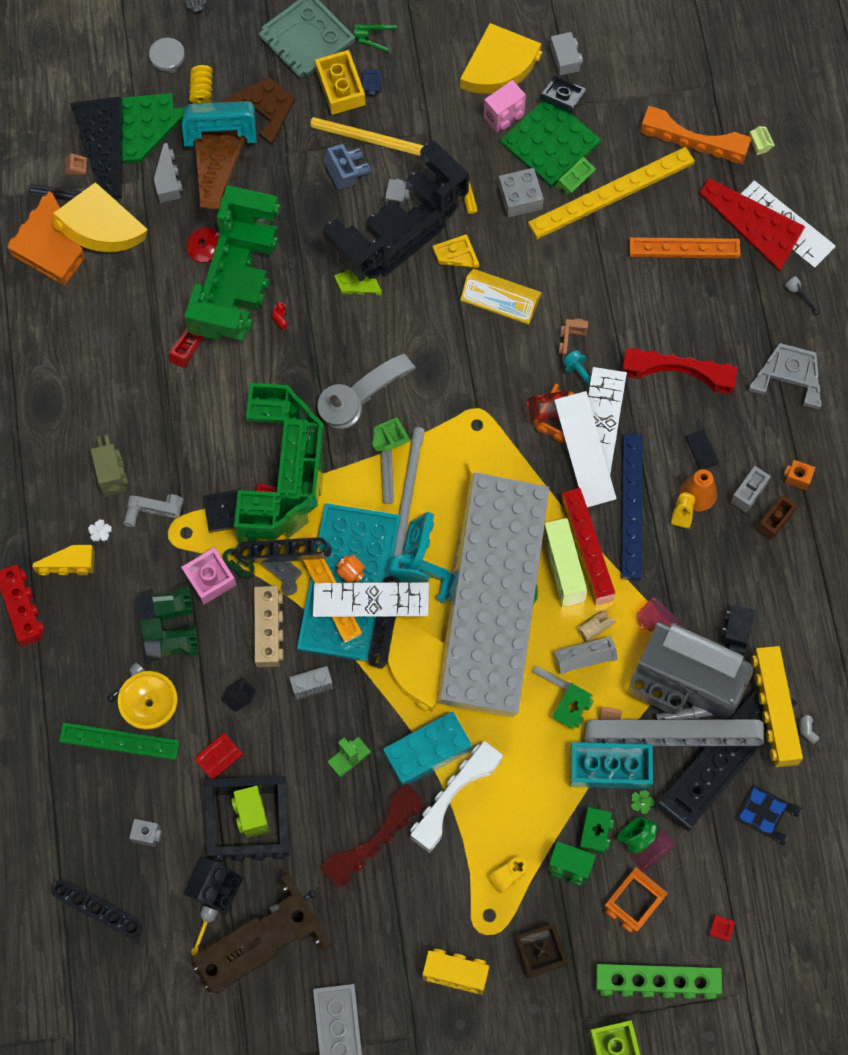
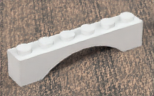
M485 741L482 745H476L471 752L473 754L469 761L466 759L459 768L461 770L460 773L450 778L447 783L449 787L445 792L442 790L435 798L437 802L434 806H429L422 815L424 817L420 823L416 822L411 828V839L428 853H431L442 838L443 818L453 797L470 782L481 777L490 776L502 762L503 755Z

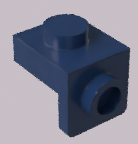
M363 69L362 87L366 95H376V92H380L381 70Z

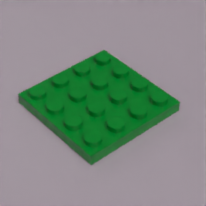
M542 101L500 139V144L528 169L534 168L536 176L550 188L582 157L585 158L601 143V139L571 113L545 101Z

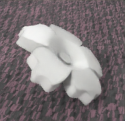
M99 519L95 522V525L88 527L91 534L90 538L93 541L99 542L101 539L105 542L108 540V533L112 532V527L105 524L104 520Z

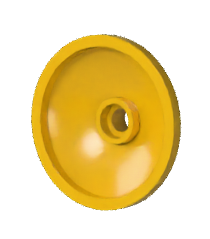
M143 671L131 676L122 685L118 695V707L122 717L133 727L143 730L155 729L167 723L175 713L178 703L177 692L173 683L163 674L154 671ZM148 701L153 702L152 706L149 707L146 706V703Z

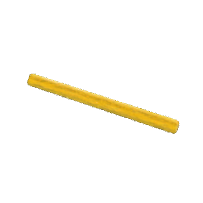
M312 117L310 122L312 128L419 156L421 148L424 146Z

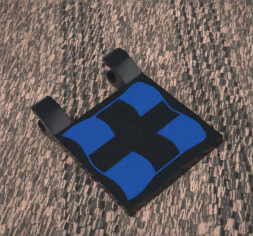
M752 785L735 820L784 845L788 836L775 830L785 811L795 817H799L802 808Z

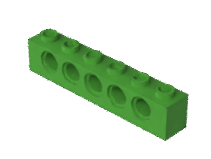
M597 964L595 992H600L602 996H613V992L621 993V996L625 997L634 996V993H642V997H654V994H662L663 998H675V995H683V998L695 999L696 995H703L704 999H716V996L722 994V968ZM635 976L640 977L643 980V985L640 987L635 986L632 978ZM612 977H621L622 985L615 986L612 983ZM660 977L664 982L663 987H656L653 984V978ZM675 978H681L684 981L683 988H677L674 985ZM695 979H702L705 987L703 989L697 988L694 983Z

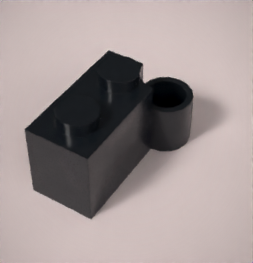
M733 604L731 610L726 611L724 621L727 622V625L722 627L720 638H723V643L730 644L728 649L744 656L756 610Z

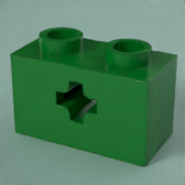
M571 683L552 718L572 730L575 727L579 728L584 719L582 717L585 709L589 711L594 702L591 699L593 695ZM575 702H577V707L579 708V710H574L573 713L570 712L571 708L569 707V705H574Z
M588 807L579 847L580 850L603 855L604 850L609 849L611 839L607 838L608 830L612 831L614 819L611 818L612 812ZM596 827L600 828L599 831L601 833L599 834V836L595 835Z

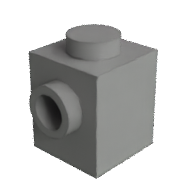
M389 179L385 204L391 203L394 200L404 209L405 200H409L410 196L407 182L400 179Z
M134 819L129 839L134 843L155 847L156 843L161 840L162 830H160V826L157 823Z

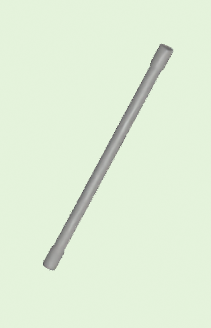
M420 427L413 429L411 451L399 514L401 517L393 558L403 553L420 449L425 431ZM387 618L383 621V626L386 624Z

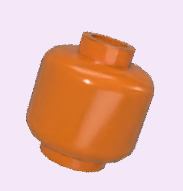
M345 555L336 565L338 567L337 574L347 583H352L353 581L358 583L365 575L363 573L365 565L354 555L349 557Z

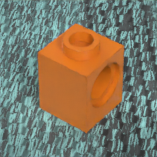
M793 460L792 465H787L784 476H787L785 483L807 491L816 467ZM794 472L801 473L803 477H797Z

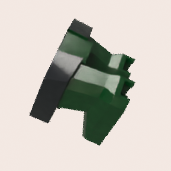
M189 582L178 584L171 593H154L153 588L139 592L137 602L147 662L159 661L162 657L180 652L188 656L199 655V641L195 623L185 624L180 629H165L163 620L175 616L193 613Z

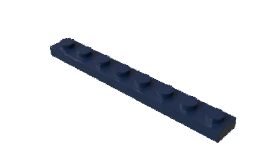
M643 434L623 435L622 579L641 580Z

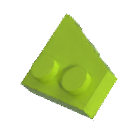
M348 270L334 275L341 294L356 293L357 295H365V293H376V295H382L376 278L369 279L366 277L364 281L359 282Z

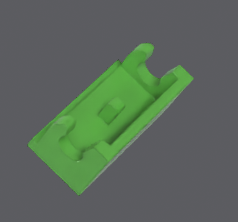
M582 157L558 180L555 187L558 190L563 188L565 191L564 195L568 196L596 169Z

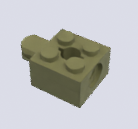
M105 434L106 445H103L101 436H97L99 447L91 449L98 484L104 497L126 492L125 485L128 484V480L124 472V463L119 449L115 450L114 444L110 442L109 435Z

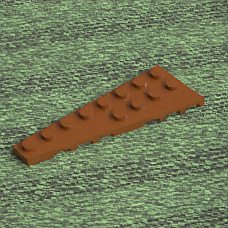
M237 130L202 132V139H195L200 207L215 209L221 205L226 186L230 182L246 141L245 136L238 137Z

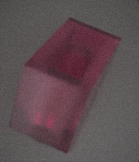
M654 597L636 615L638 625L643 629L647 628L649 631H654L658 621L669 626L675 624L681 627L682 624L678 618Z
M663 829L646 849L640 853L633 854L630 858L640 871L644 873L672 852L677 845L665 829Z

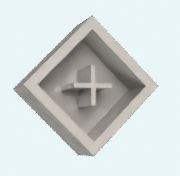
M534 168L499 176L498 187L508 218L543 209L544 198Z

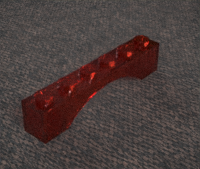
M408 784L404 785L392 797L388 818L377 835L368 843L355 850L333 854L320 867V871L337 889L340 886L344 887L351 880L350 876L355 871L357 873L365 867L366 864L364 862L369 857L373 859L380 852L379 848L384 843L387 845L395 837L394 833L398 829L403 830L409 824L408 819L412 815L417 816L424 809L422 807L424 800Z

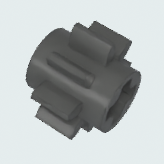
M184 0L186 8H191L192 12L204 9L203 4L207 3L206 0Z

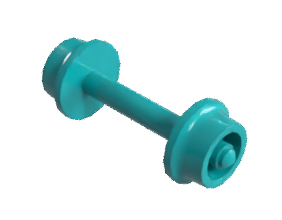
M578 350L573 351L563 360V364L566 367L565 371L570 373L576 370L590 388L591 377L582 366L587 357L581 355Z

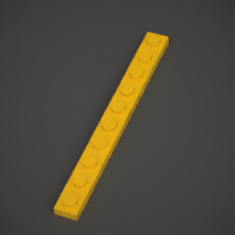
M684 147L529 221L528 226L535 238L539 239L693 165L695 160L688 149Z

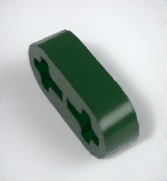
M230 548L223 553V561L226 566L239 577L250 579L254 576V564L246 563L238 558L235 549ZM235 555L237 563L233 560L228 561V556ZM241 565L245 568L249 566L250 572L243 573Z

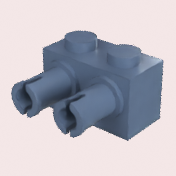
M344 144L327 148L323 162L338 190L353 186L357 177L370 174L371 169L368 163L355 166L352 162L363 158L360 148L347 151Z

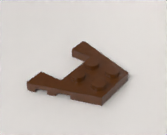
M267 77L227 97L221 102H251L255 107V111L270 122L259 135L272 146L295 102V97L271 78Z

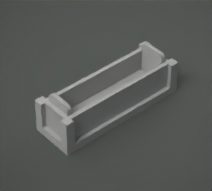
M611 636L554 651L556 664L559 665L561 674L610 660H618L616 647Z

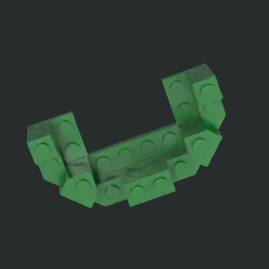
M229 185L226 186L217 214L220 237L204 287L200 284L194 285L184 316L188 333L216 340L220 336L243 340L251 330L253 319H251L250 312L240 310L238 307L258 311L259 305H263L265 298L263 294L264 289H268L270 279L267 278L265 270L252 268V252L257 251L272 255L277 247L278 226L257 222L259 218L274 221L275 216L279 215L281 205L278 204L277 196Z
M250 383L246 420L284 423L277 492L238 490L234 528L239 544L242 542L259 541V539L276 540L282 534L289 539L309 522L307 514L318 506L324 468L323 446L325 434L322 421L311 412L310 408L296 396L288 385Z

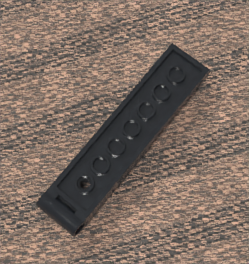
M759 686L730 720H760L763 722L762 712L764 709L763 704L759 703ZM791 698L792 708H794L797 702ZM763 722V724H764V742H765V741L767 740V738H766V730H768V729H767V724ZM761 745L707 746L665 794L657 806L689 832ZM693 790H697L698 794L693 793Z

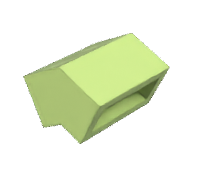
M758 126L755 130L749 132V137H752L751 144L757 155L766 153L775 146L766 127Z

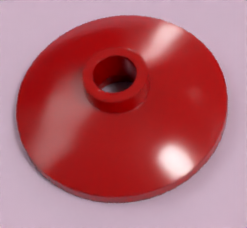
M207 227L195 230L187 240L186 247L189 256L200 263L212 261L220 237L218 232ZM205 240V244L200 245V243Z

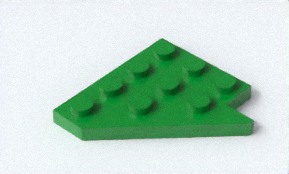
M172 93L122 98L124 164L143 162L182 121L184 108H174Z

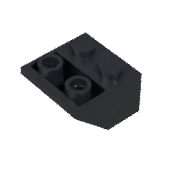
M201 857L184 895L226 915L243 877L216 861Z

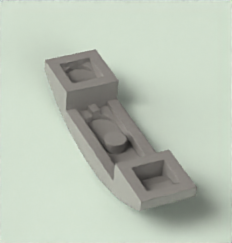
M401 354L372 370L354 384L351 389H353L360 399L361 405L370 400V396L399 377L401 379L413 371L415 366L405 354Z

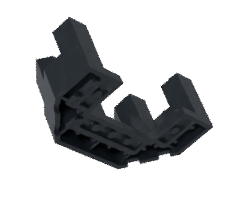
M435 140L426 143L420 151V160L428 168L412 173L407 179V189L422 204L412 208L409 214L394 200L391 203L385 204L381 211L376 215H371L367 220V231L376 240L370 242L353 225L346 228L338 219L325 225L323 229L324 239L339 253V262L359 282L364 281L366 277L373 279L378 278L380 274L387 276L443 230L445 227L443 222L447 216L449 218L452 217L459 206L457 204L458 200L461 197L465 198L469 192V173Z

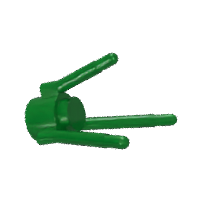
M356 24L354 36L359 39V43H365L388 52V48L368 41L366 38H369L370 30L397 29V26Z

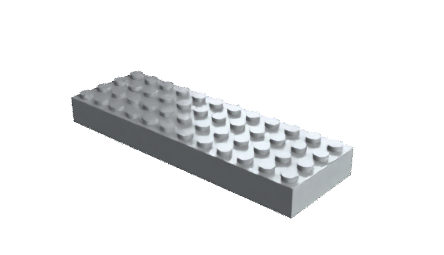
M474 472L470 477L436 703L514 717L518 714L549 487Z

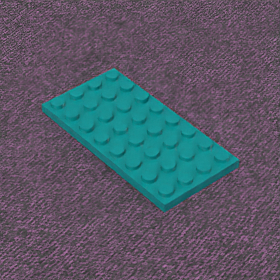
M325 503L319 537L325 539L332 546L331 555L324 559L336 583H347L337 574L338 567L336 566L345 555L348 557L354 555L365 565L363 570L365 575L358 583H383L384 579L390 575L389 568L394 556L401 515ZM324 544L319 546L320 551L324 549ZM311 578L297 651L368 662L376 616L354 617L362 635L344 643L332 617H313L314 582Z

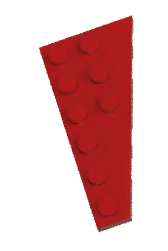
M708 178L700 191V196L714 210H717L724 220L730 222L735 227V230L753 248L761 252L763 257L775 266V269L780 272L802 235L805 226Z

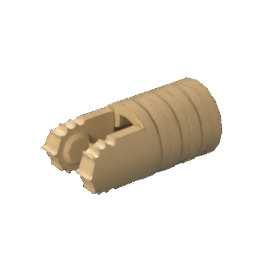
M605 610L577 628L578 633L585 642H588L615 624L616 621L612 617L607 618L608 613Z

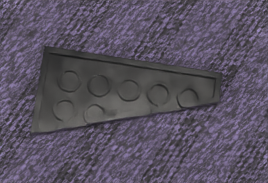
M119 96L70 103L98 185L113 199L122 198L123 99Z

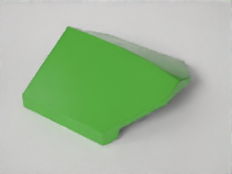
M397 417L377 425L373 429L372 445L375 451H388L410 442Z

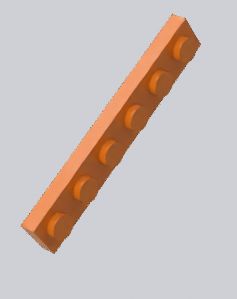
M630 237L629 252L630 257L739 259L740 239Z

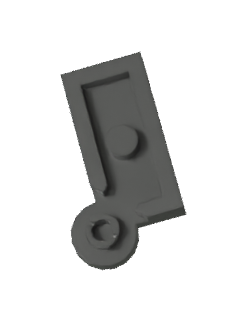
M289 561L260 563L261 566L283 582L282 590L284 594L293 595L296 593V580L302 575L301 570Z

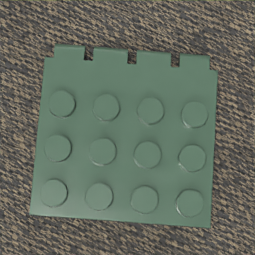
M298 0L265 24L259 33V37L266 44H269V47L289 67H292V71L299 78L304 75L308 77L316 71L315 59L340 53L356 41L355 36L319 0Z

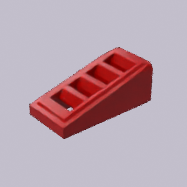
M186 329L169 352V361L182 368H186L203 336L190 334L188 329Z

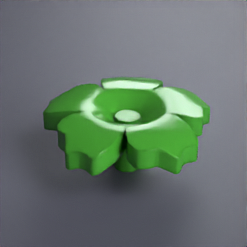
M640 791L639 794L634 792L631 795V801L634 802L631 804L632 810L636 812L640 810L642 814H647L650 811V807L654 806L655 801L652 797H648L649 791Z

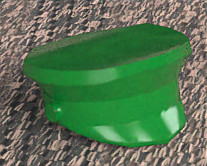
M637 817L621 830L617 836L618 841L626 844L629 853H640L656 838L657 824L650 819L646 820L644 817Z

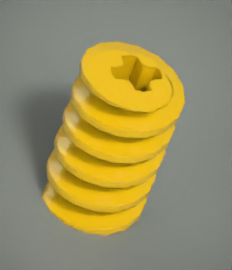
M198 65L190 71L189 100L192 104L211 103L213 69L209 66Z

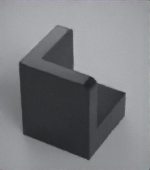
M241 678L226 687L222 701L234 712H237L252 703L256 690L244 678Z

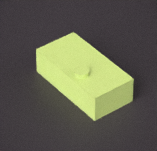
M568 519L545 523L543 539L562 607L585 602L587 588Z

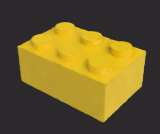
M349 50L315 59L316 72L331 115L366 105L365 93Z
M440 949L428 951L423 971L424 981L483 995L489 971V965H486V961L480 959L469 961L466 960V956L460 954L449 956L445 954L446 951Z

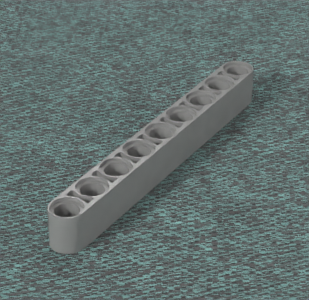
M590 720L585 723V743L652 744V746H759L764 743V724L760 720Z

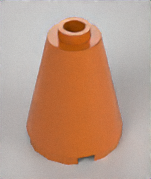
M701 469L682 483L679 495L681 493H690L695 497L694 512L710 509L715 504L718 495L713 475L705 469Z

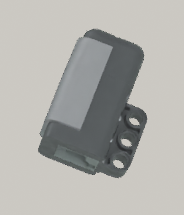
M658 621L628 689L633 697L670 714L680 713L687 701L711 714L727 719L735 713L751 679L753 668L749 662L743 660L744 656L675 624L669 626ZM634 684H642L643 689H636ZM653 691L659 692V693L661 694V697H660V698L654 697V696L652 695V692H653ZM677 700L680 705L673 706L670 701Z

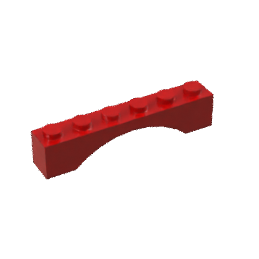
M626 348L622 372H627L626 377L641 379L656 372H681L699 379L713 392L732 395L738 367H733L731 364H716L709 360L698 361L692 357L681 358L674 354L663 355L656 351L646 352L638 348Z
M577 488L562 492L561 502L581 552L594 603L598 605L613 601L616 593L582 490Z

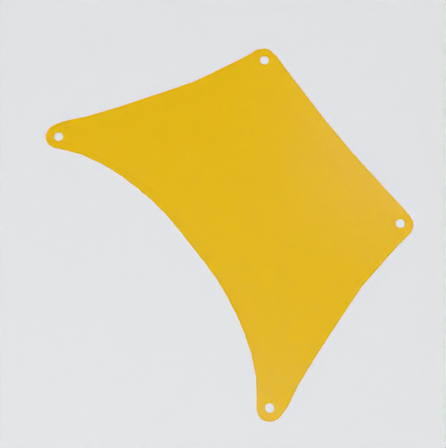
M480 408L468 409L424 433L413 489L404 546L410 522L426 512L434 514V526L429 535L430 544L426 549L423 560L447 569L451 575L463 526L470 479L467 472V461L506 462L505 478L546 486L497 422L485 410ZM472 421H482L483 428L479 431L473 430L471 427ZM410 439V442L391 449L393 504H384L382 454L323 473L318 506L307 514L309 522L289 539H299L312 533L314 538L319 537L325 503L399 515L412 439ZM549 490L545 523L566 519L563 506ZM205 509L180 516L172 522L168 530V539L177 548L204 554L215 547L222 559L223 553L227 549H236L239 544L235 529L209 533ZM570 523V530L587 588L585 602L562 607L544 539L542 538L536 581L538 597L532 610L519 712L514 717L437 704L433 712L429 710L425 712L418 708L417 703L409 699L399 689L391 675L388 661L385 667L377 669L371 666L369 662L356 660L412 733L453 711L472 743V751L477 744L482 745L485 741L503 755L502 762L490 776L481 777L470 782L450 802L463 839L470 871L471 921L473 927L484 935L500 933L509 924L531 880L588 790V787H570V747L572 742L585 743V723L590 720H600L603 707L621 710V720H638L651 704L635 698L629 693V684L658 621L671 626L628 580L622 579V573L604 554L603 557L616 594L613 601L595 605L581 552ZM184 527L192 529V536L188 539H184L180 535V531ZM282 534L276 540H284L288 538L284 534ZM259 539V541L272 540V539ZM287 546L281 549L280 554H284L287 551ZM268 548L263 549L262 556L267 554ZM245 550L243 556H247L250 550ZM235 555L228 556V561L233 560L237 563ZM303 560L289 561L302 571V575L296 580V593L286 596L305 610L311 576ZM253 563L255 576L272 586H278L279 591L283 592L282 581L261 566L260 563ZM241 565L242 569L250 572L249 566L245 568ZM430 577L428 581V616L399 617L445 643L451 601L446 600L445 603H440L435 599L436 595L439 594L442 581ZM605 610L608 613L607 618L612 617L616 621L615 624L588 642L611 636L616 647L618 660H610L561 674L559 665L556 664L554 651L586 643L578 633L577 628ZM384 636L380 639L379 645L383 642ZM380 655L377 657L376 663L379 662ZM536 666L570 684L577 685L593 695L591 699L594 702L589 711L585 709L582 717L584 719L579 728L575 727L572 730L552 718L566 690L534 674L533 670ZM634 684L636 689H643L642 684ZM653 691L652 695L657 698L660 693ZM575 702L574 705H569V707L571 708L570 712L573 713L574 710H579V708L577 707V702ZM471 752L435 771L444 791L449 787L447 783L450 778L460 773L461 770L459 768L466 759L468 761L473 756ZM516 857L523 858L527 863L526 874L500 894L488 877ZM515 863L513 870L522 872L521 868L523 865ZM487 909H492L496 913V918L492 922H486L483 918V912Z

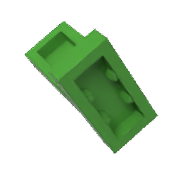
M344 737L338 742L340 752L327 762L341 778L370 755L371 751L359 737L349 742Z

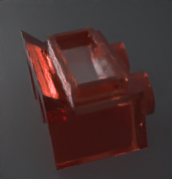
M569 390L535 395L528 398L527 404L531 421H538L539 424L549 422V418H555L556 421L560 420L554 400L567 397Z

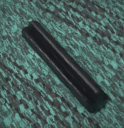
M30 184L29 187L31 195L46 196L50 191L54 198L69 201L82 193L81 191Z

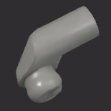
M805 715L799 721V732L814 745L820 737L812 731L813 718L810 715Z

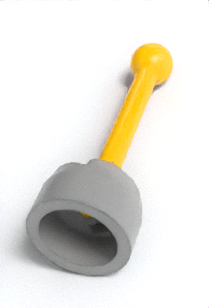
M205 906L202 907L200 916L204 922L195 947L191 950L193 956L199 953L198 948L207 923L215 920L218 913L217 910Z

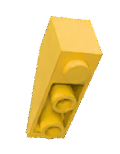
M71 545L33 563V569L36 573L43 576L50 573H57L63 576L69 575V573L88 575V573H94L95 550L92 545Z

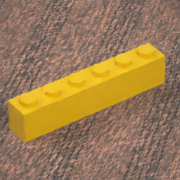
M780 646L756 648L751 656L752 667H755V683L760 689L758 698L759 703L763 704L762 718L763 722L767 724L766 738L771 744V761H774L775 767L799 765L803 760Z

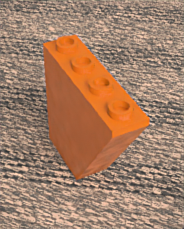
M49 191L46 196L41 198L38 207L30 213L26 223L20 226L17 235L9 241L7 248L10 255L65 286L85 259V255L80 245L54 228L52 224L53 213L60 209L53 194Z

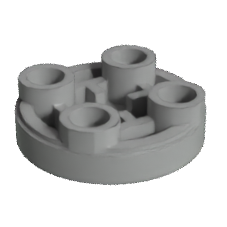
M162 38L155 41L150 47L149 58L151 65L156 69L174 73L183 63L185 52L182 44L176 39Z

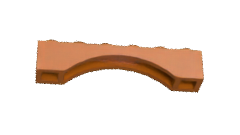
M652 106L647 108L640 133L649 137L660 138L665 142L676 143L681 147H689L698 152H705L716 158H724L733 163L743 164L752 138L736 132L719 136L696 134L678 125L665 110Z

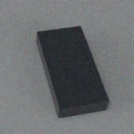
M704 429L686 436V440L700 470L718 465V459Z

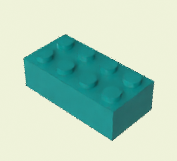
M452 711L383 749V754L401 787L405 788L471 752L472 743Z
M572 742L570 747V787L650 789L652 787V744Z

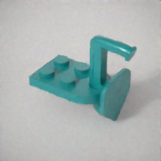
M426 512L410 522L403 554L397 555L392 559L389 572L392 576L398 578L401 583L428 582L430 577L442 581L439 594L436 595L435 599L440 603H445L451 573L447 569L423 560L426 549L430 544L429 535L434 526V514Z

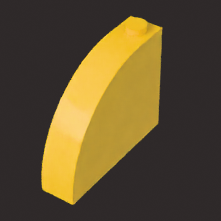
M490 23L460 78V88L473 93L492 94L512 80L519 84L531 72L536 61H540L543 54L541 43Z
M96 182L54 212L52 219L54 228L61 231L70 240L82 247L101 252H118L133 248L146 239L148 230Z
M398 616L394 623L388 656L391 675L399 689L409 699L417 703L418 708L425 712L427 710L433 712L438 704L436 700L445 643Z

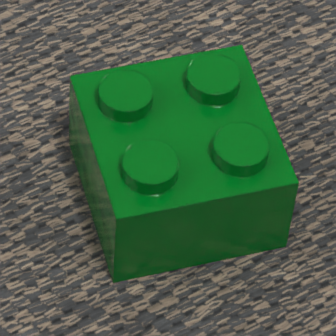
M557 841L547 872H550V876L557 879L567 878L571 884L576 886L586 885L596 855Z

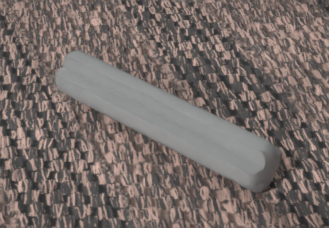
M388 450L381 452L384 504H393L392 451Z

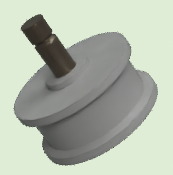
M332 385L326 388L318 399L319 414L332 428H349L360 418L362 412L361 401L353 389L346 385Z

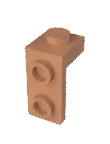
M566 319L565 326L561 327V337H564V343H560L559 354H562V360L567 355L568 334L587 336L588 321L583 319Z

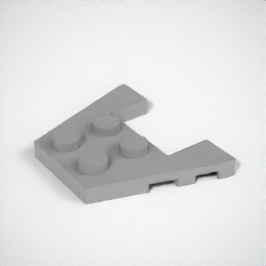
M780 343L751 383L748 391L765 395L769 379H776L807 388L803 406L820 410L822 404L820 400L816 353Z

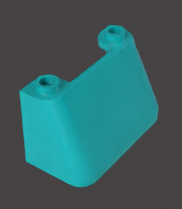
M248 101L189 104L185 106L182 117L184 147L193 146L196 138L202 139V132L237 130L238 137L243 135L247 138L248 143H257L254 105Z

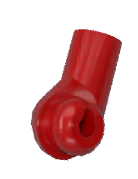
M278 302L274 306L272 319L281 330H284L289 325L283 318L286 305L283 302Z

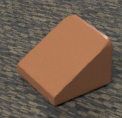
M70 153L65 160L64 173L68 175H85L87 158Z
M603 707L600 720H621L622 711Z

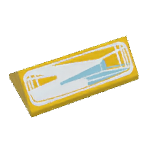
M472 269L467 275L460 301L529 325L542 292Z

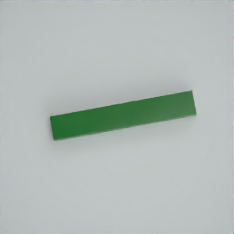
M64 722L59 742L63 744L177 761L180 740Z

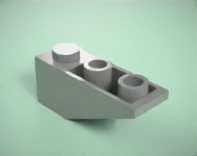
M167 143L163 145L154 176L160 203L180 199L179 191H183L181 181L176 180V176L179 175L177 165L172 164V160H175L173 149L169 150Z

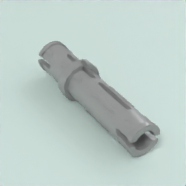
M692 705L691 708L682 709L678 714H670L668 712L656 713L655 719L699 720L702 717L715 715Z

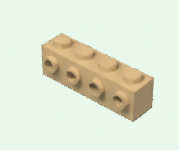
M278 586L254 587L255 664L257 667L280 666V660H284L283 648L280 649V641H283V630H280V623H283V611H280V604H283V592H279Z

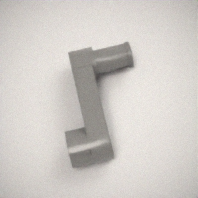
M174 494L167 495L166 502L129 496L126 506L127 513L123 524L128 527H135L138 512L179 518L184 499Z

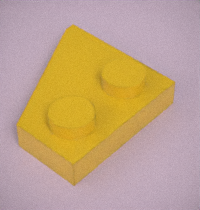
M467 234L433 245L434 254L440 265L479 267V262Z

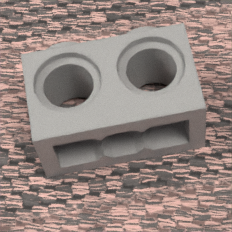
M754 466L735 492L731 503L747 513L768 484L771 476Z

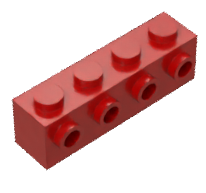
M16 564L0 570V589L17 640L21 647L43 640L42 633L45 632L42 622L37 620L36 615H39L36 604L31 602L30 598L33 597L30 586L26 587L25 581L28 580L24 569L20 570Z

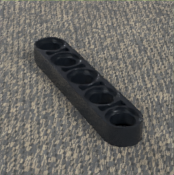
M389 575L384 579L383 583H392L393 581L394 583H401V581ZM376 616L368 662L377 669H382L387 664L396 616ZM387 618V622L383 626V621ZM384 636L383 642L379 645L380 639ZM380 655V660L376 663V659Z

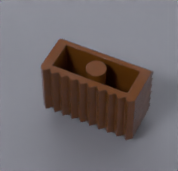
M782 495L761 520L757 531L769 540H773L794 514L797 505Z

